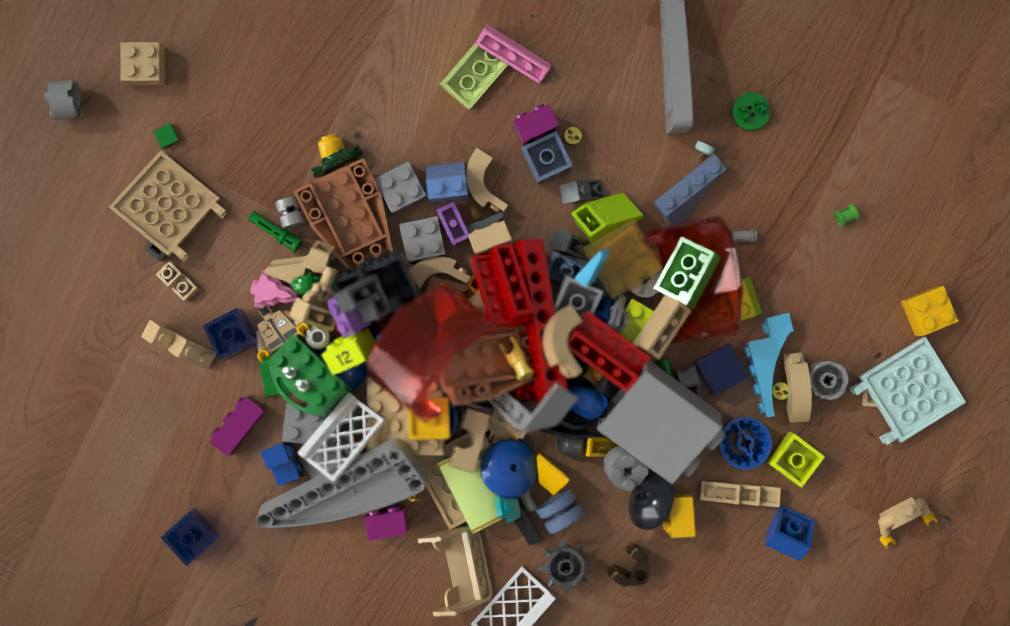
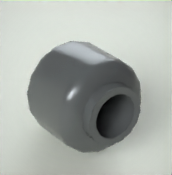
M558 436L556 445L562 455L578 457L586 449V440H573Z

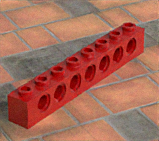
M543 238L522 239L514 244L513 249L534 311L531 318L526 322L525 331L529 339L528 350L532 358L531 369H533L535 377L534 388L539 399L545 398L556 383L566 390L567 384L566 378L560 372L558 364L550 366L543 357L544 348L540 334L544 335L548 321L555 314ZM546 373L549 374L550 380L547 379Z

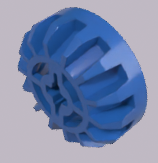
M737 417L729 420L721 428L725 431V434L719 443V452L727 463L739 469H753L766 461L771 452L772 439L763 423L751 417ZM743 429L751 431L754 436L745 434ZM735 432L734 444L730 445V436ZM742 439L748 440V442L745 443V447L740 445V443L743 442ZM736 447L743 451L744 455L734 453L731 448Z

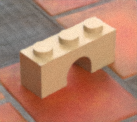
M464 409L459 428L469 432L471 443L464 449L453 447L448 466L468 472H474L475 469H478L480 464L479 452L484 449L486 439H483L485 431L488 432L491 420H489L490 415L471 409Z

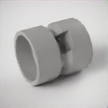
M296 196L275 202L278 213L282 214L280 221L283 229L300 226L307 222L304 212L300 211L301 206ZM294 209L293 212L287 213V210Z

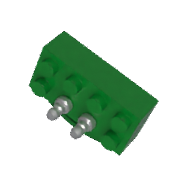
M292 334L267 361L273 383L279 394L290 405L307 414L327 417L346 394L352 390L338 374L332 375L326 362L295 334ZM280 377L292 394L307 402L308 406L306 408L294 403L285 394L279 382Z

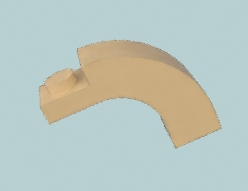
M476 148L468 162L466 171L469 192L475 202L483 209L489 203L490 209L496 213L500 211L504 213L508 205L492 195L484 185V175L493 162V158Z
M447 257L427 258L418 262L410 269L420 292L425 282L435 274H448L468 284L471 278L467 275V270L461 267L455 269L457 261Z
M571 304L560 309L550 318L543 335V348L549 365L554 366L558 364L560 372L567 379L577 376L582 372L569 352L567 345L569 332L582 321Z
M802 352L783 354L782 361L788 383L786 409L790 423L807 422L810 420L812 407L808 365L804 362Z

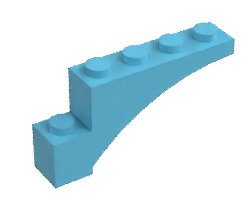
M789 313L763 318L764 323H761L763 333L767 334V337L745 342L744 353L746 358H749L751 364L748 366L751 377L754 376L755 384H753L754 393L758 395L760 401L758 409L760 414L767 418L775 416L772 402V381L776 360L790 332H794Z

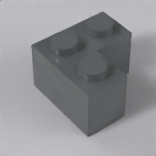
M376 275L363 278L333 294L342 313L358 308L364 322L377 320L392 311Z

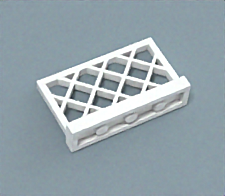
M348 392L299 450L298 454L335 483L386 421ZM358 406L361 407L363 416L353 417V411ZM375 418L378 420L374 427L367 428V419ZM363 420V429L354 430L353 422ZM350 422V431L341 433L340 427L343 423ZM363 433L364 439L360 443H354V435ZM350 435V444L341 446V437ZM332 438H337V447L328 448V441ZM351 448V455L348 458L342 459L341 450ZM337 451L338 460L328 461V452ZM324 453V462L315 463L313 461L318 454ZM338 464L336 473L333 476L330 475L328 465Z
M522 566L471 625L479 626L477 623L481 618L490 617V626H493L492 617H503V625L506 626V617L517 616L516 626H532L557 597ZM522 572L528 577V586H518L517 577ZM518 588H529V599L518 600ZM531 588H540L545 594L540 599H532ZM507 589H515L516 600H505V591ZM516 602V614H506L505 603ZM519 602H529L530 611L519 614ZM495 603H502L503 614L492 615V606Z

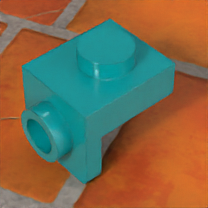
M499 496L495 499L497 518H506V522L511 523L521 517L518 498Z

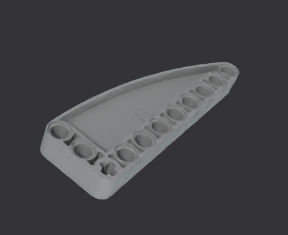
M660 0L666 134H687L693 125L684 0Z
M393 438L357 456L335 483L324 474H321L263 503L259 509L256 522L263 528L293 527L325 523L371 512L423 491L427 473L406 443L400 438ZM338 466L329 470V474L333 476L338 470Z

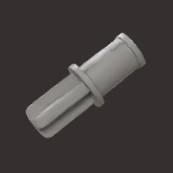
M619 294V298L618 295L614 296L613 305L609 310L611 314L608 325L613 329H617L620 326L621 318L625 314L626 297L622 294Z

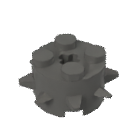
M560 539L559 546L554 547L552 550L546 548L543 550L547 556L546 564L539 567V571L548 573L550 578L548 587L551 588L555 584L560 587L564 586L568 593L571 591L572 585H576L579 581L587 582L584 577L585 567L591 565L592 561L583 559L580 553L583 545L579 544L573 547L566 545L564 540ZM569 562V563H568L569 568L564 567V568L562 569V565H561V564H562V563Z

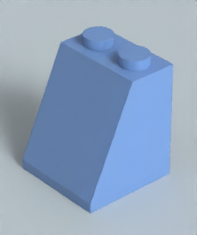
M464 162L426 166L428 199L431 204L469 200Z

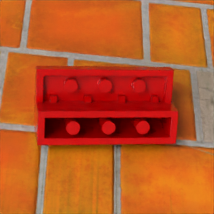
M512 243L494 245L490 254L471 256L470 263L490 328L506 326L508 330L526 323L534 311Z
M586 310L581 317L582 321L569 332L567 338L569 351L621 389L628 392L639 378L640 370L651 358L650 355L589 310Z

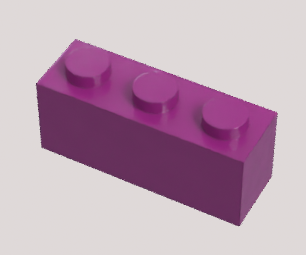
M250 396L241 397L235 404L237 408L234 412H229L223 419V422H225L221 428L217 427L211 434L213 438L210 443L227 457L234 453L267 411L266 408Z

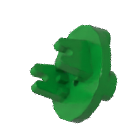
M744 93L732 105L733 119L742 130H757L764 126L770 117L769 103L759 93Z

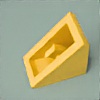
M608 437L586 439L585 455L605 457L612 448L616 447V443Z

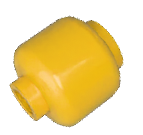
M336 134L321 137L322 140L318 142L321 158L328 157L338 152L339 149H344L342 138L337 137Z

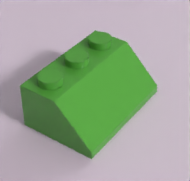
M681 237L654 289L694 309L721 258L715 252Z

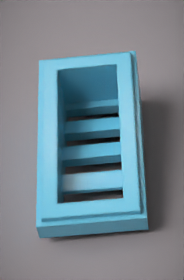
M606 248L600 251L578 273L575 280L585 287L593 284L610 253V249Z

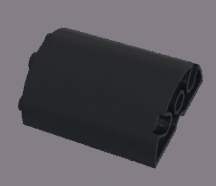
M389 250L380 254L377 258H368L363 261L364 263L355 266L353 270L348 268L339 273L340 277L334 280L338 290L341 291L363 278L373 275L377 276L392 309L390 313L383 317L370 321L371 324L364 328L369 329L377 346V336L391 329L404 336L422 329L433 336V341L436 343L438 329L402 251L395 250L390 252ZM378 350L370 356L373 364L384 361L378 357Z

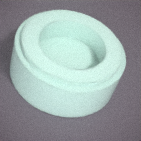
M697 141L695 149L710 156L715 148L700 141Z

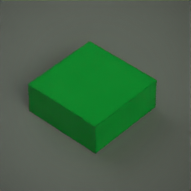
M171 123L153 131L162 149L180 142Z

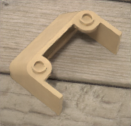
M468 525L439 531L418 539V543L432 542L437 551L445 550L453 586L445 592L444 601L446 607L433 612V616H456L491 599L492 586L480 530L472 533Z

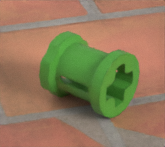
M850 204L848 208L840 212H834L835 220L840 227L845 226V223L851 220H858L860 218L853 204Z

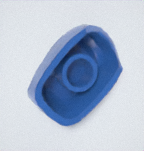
M576 384L568 389L570 393L577 397L570 410L581 417L593 420L604 415L607 411L608 401L598 391Z

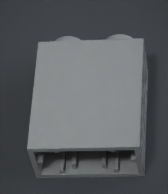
M650 360L640 370L639 378L629 391L626 392L620 389L611 399L605 414L598 417L597 425L598 431L671 484L680 475H683L685 478L691 476L700 462L697 455L705 446L713 450L721 442L725 431L721 429V413Z

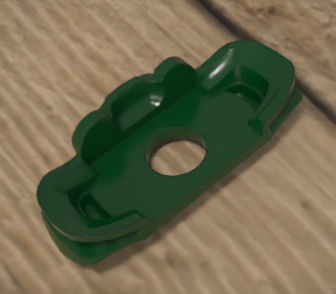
M359 145L354 146L349 152L345 149H339L338 152L328 157H323L321 166L311 168V171L314 172L313 176L314 178L325 176L328 172L351 160H357L364 152L359 150Z

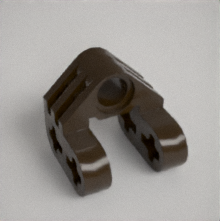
M630 542L625 550L638 563L631 569L629 576L614 564L607 569V575L622 586L646 584L650 576L648 556L633 542ZM638 570H643L645 572V577L643 579H637L635 577V573Z

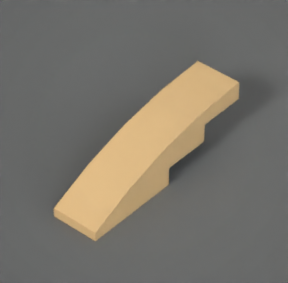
M701 481L700 500L780 507L782 487Z

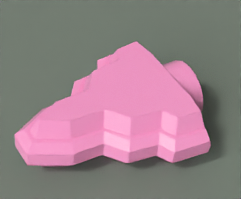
M265 270L262 271L259 280L254 279L252 282L250 294L255 295L254 307L275 306L278 302L291 303L295 302L298 294L293 289L283 286L280 279H274L270 275L264 274Z

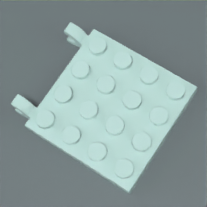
M926 337L918 339L859 376L862 382L849 388L852 395H858L867 389L892 430L879 437L883 444L886 443V445L895 439L899 442L905 441L966 403Z

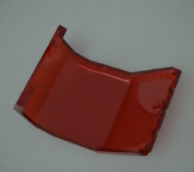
M713 216L658 227L648 231L644 237L645 245L655 244L657 246L663 270L681 237L715 252L721 258L694 309L689 308L691 312L670 344L680 343L682 340L684 342L700 340L701 337L703 339L719 337L720 334L722 336L737 334L741 325L743 285L735 241L731 229L721 216Z
M438 285L397 310L373 344L367 361L371 377L376 384L416 417L424 420L437 418L441 410L427 399L430 388L455 353L490 332L495 325V321L486 314H483L482 311L472 304H469L460 295L455 294L446 285Z

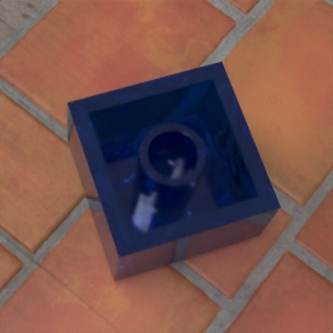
M235 308L202 325L218 360L227 361L257 345L255 332L243 309Z
M730 343L723 344L693 362L713 396H717L749 377Z
M193 509L160 538L187 567L221 536L196 509Z

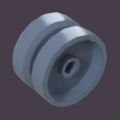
M572 488L556 494L536 508V512L541 519L549 518L545 522V527L549 534L564 529L586 513L581 503L572 504L577 498Z

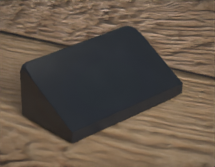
M520 506L521 517L515 520L516 525L529 545L540 543L542 538L523 506Z

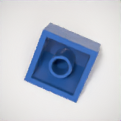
M780 504L768 528L765 545L801 561L811 549L815 520Z

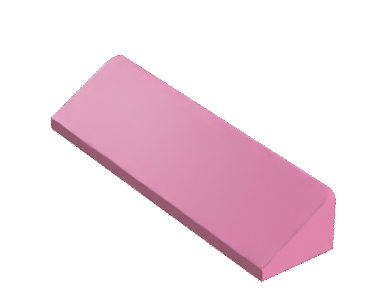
M488 24L485 25L475 42L477 46L539 84L550 70L551 64Z

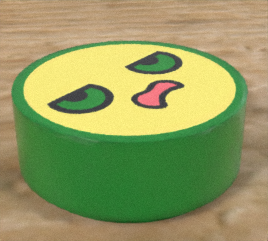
M782 381L773 383L772 397L779 401L786 400L788 398V384Z

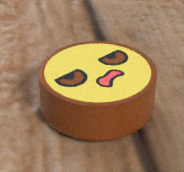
M576 126L568 127L563 134L565 143L570 146L578 145L583 137L582 131Z

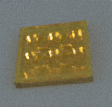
M634 219L582 248L589 261L600 251L606 248L610 249V253L598 276L611 299L662 270L661 265Z

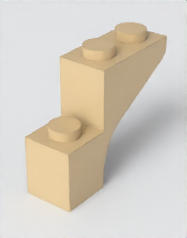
M317 240L311 247L308 255L274 259L265 269L264 274L270 275L274 279L286 281L290 285L294 278L307 275L309 269L315 273L323 274L325 267L330 266L335 247Z
M149 320L141 336L150 344L166 349L180 359L209 369L217 354L215 350L152 320Z

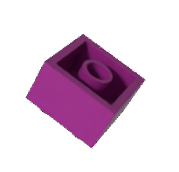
M544 104L538 105L533 108V112L529 114L524 112L516 116L514 129L522 146L555 131L558 132L559 124L549 104L546 106Z
M401 504L390 505V508L385 510L380 508L368 512L364 517L368 541L406 535L410 529L406 506L401 507Z

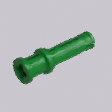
M256 211L249 215V222L276 238L278 244L285 245L291 249L293 254L302 246L304 240L290 234L288 229H281Z

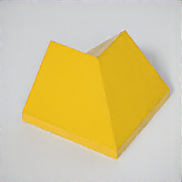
M538 451L536 459L539 484L555 495L570 479L568 475Z

